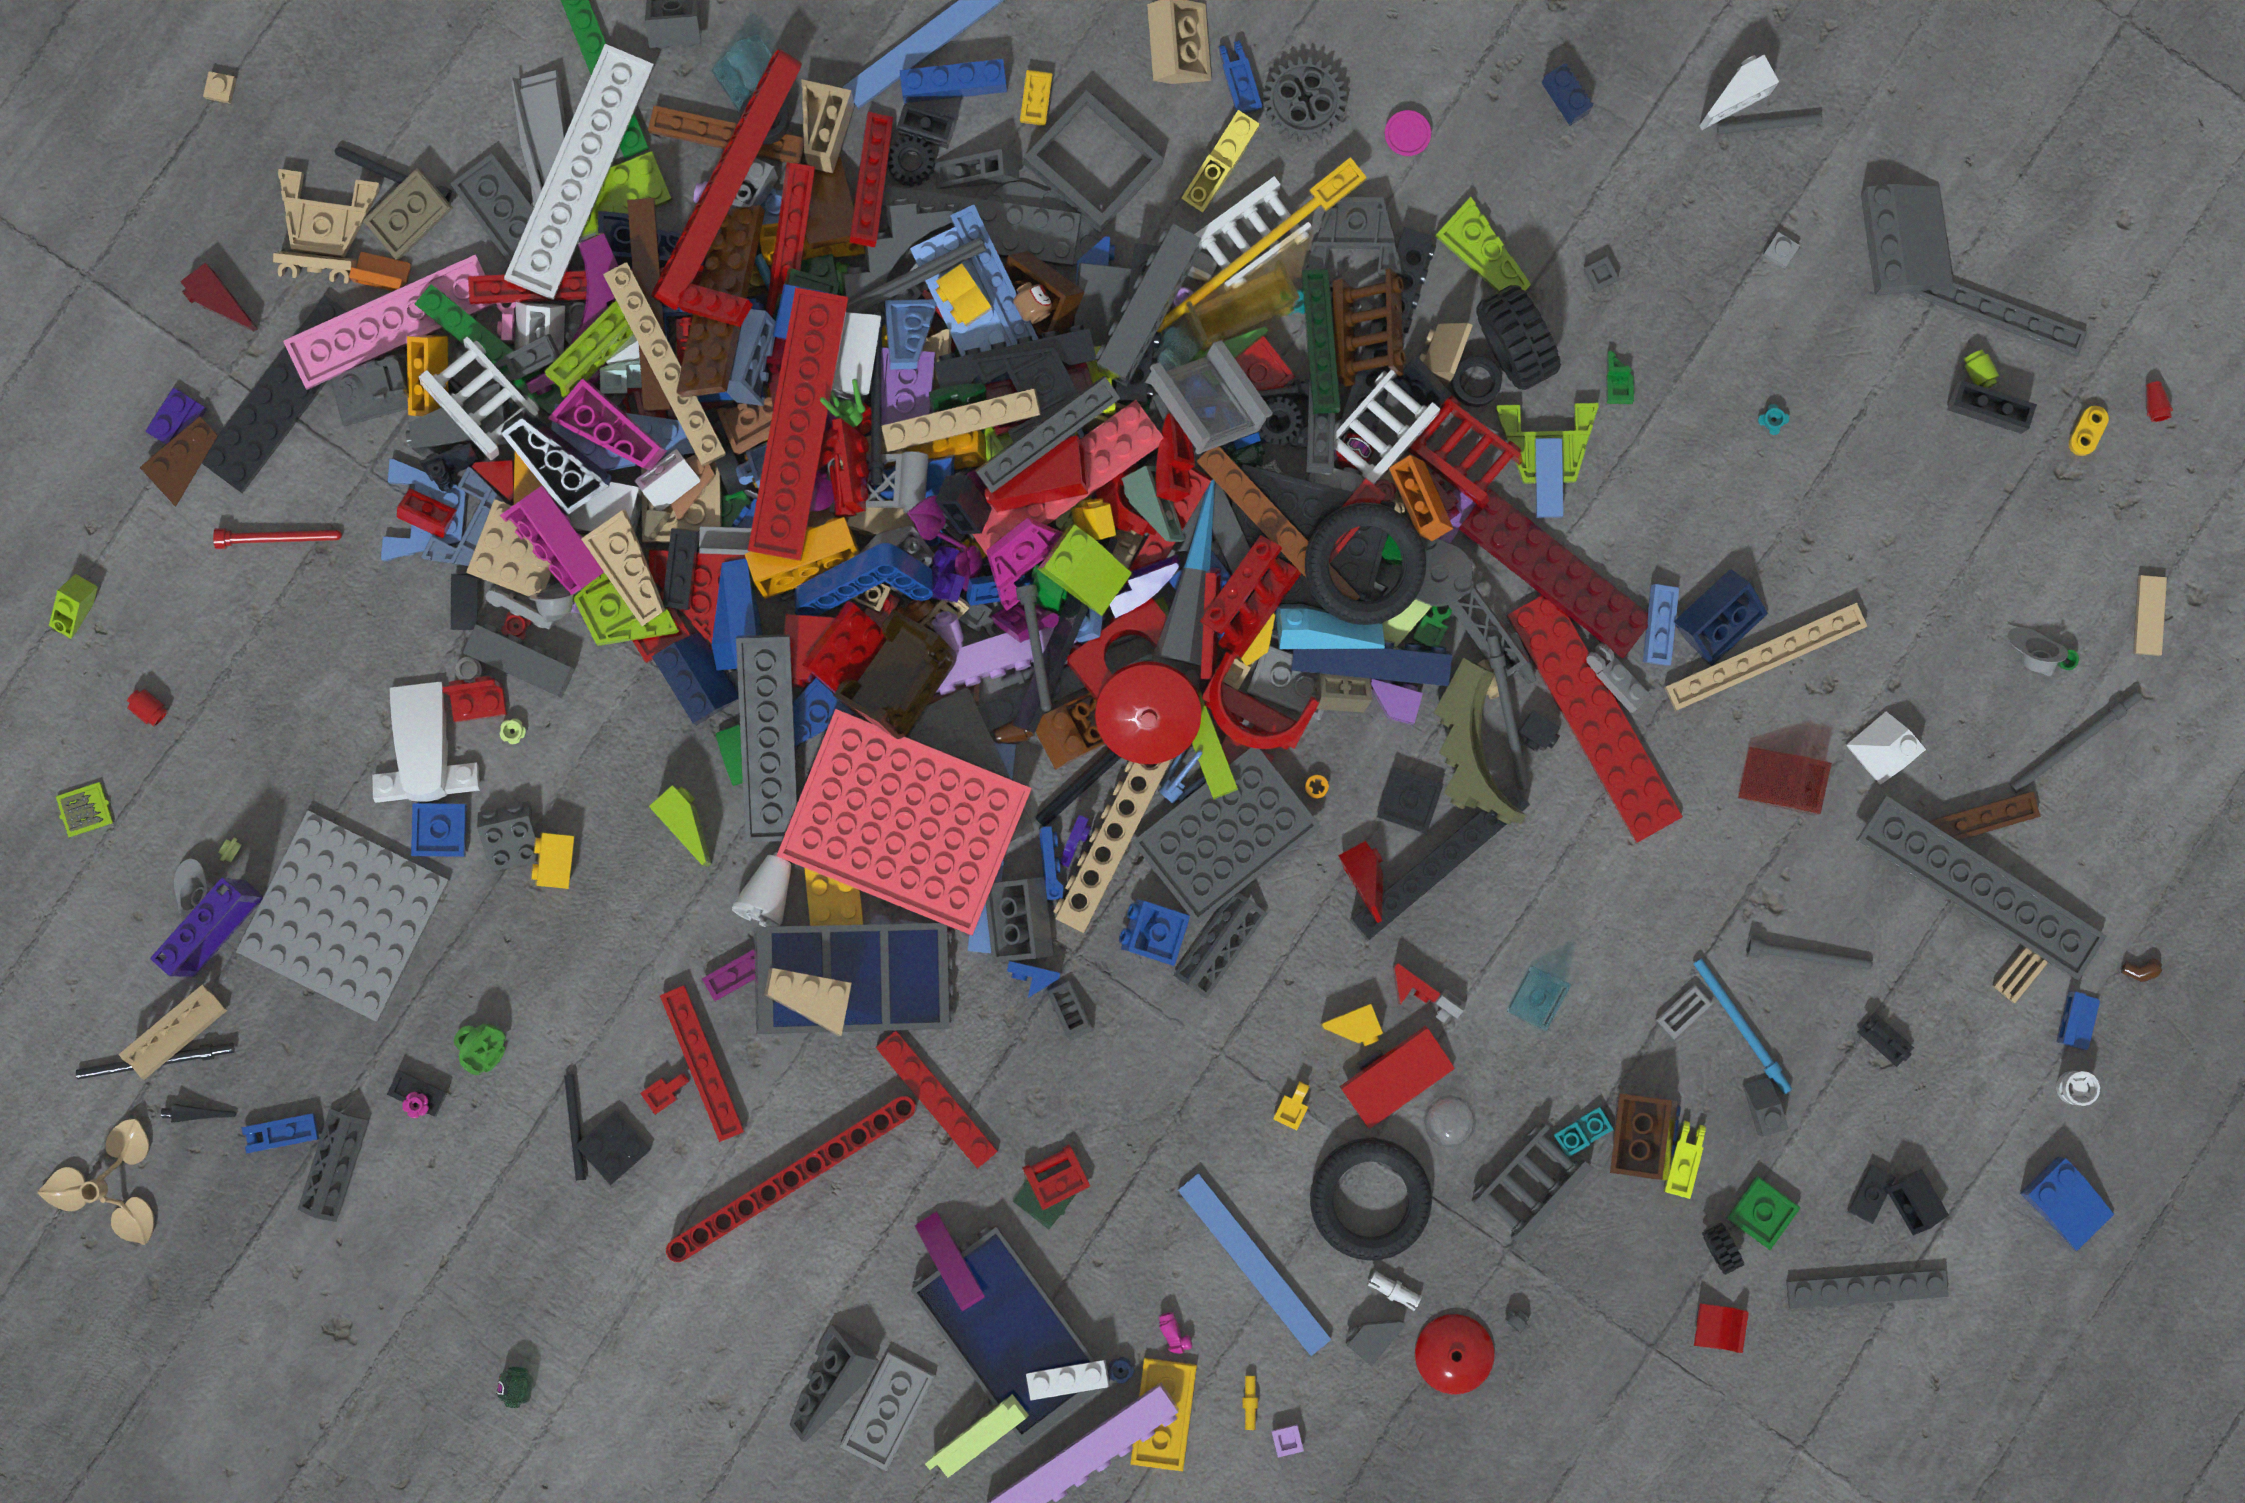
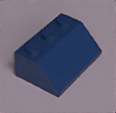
M1729 569L1674 621V624L1683 638L1710 666H1713L1756 626L1768 612L1750 582L1732 569Z
M700 632L674 642L652 656L694 725H699L739 700L737 691L725 671L716 670L714 654Z

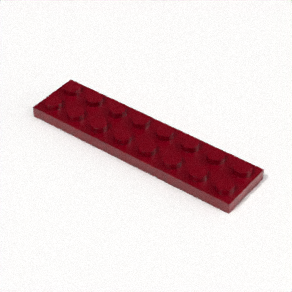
M1489 489L1487 492L1489 497L1487 505L1483 509L1477 505L1458 529L1623 659L1648 628V613L1493 490Z

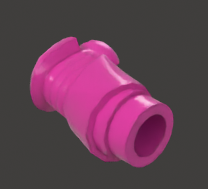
M1167 1312L1158 1316L1159 1328L1168 1341L1169 1348L1167 1349L1170 1352L1182 1354L1185 1353V1350L1192 1348L1191 1337L1189 1335L1181 1336L1174 1312Z

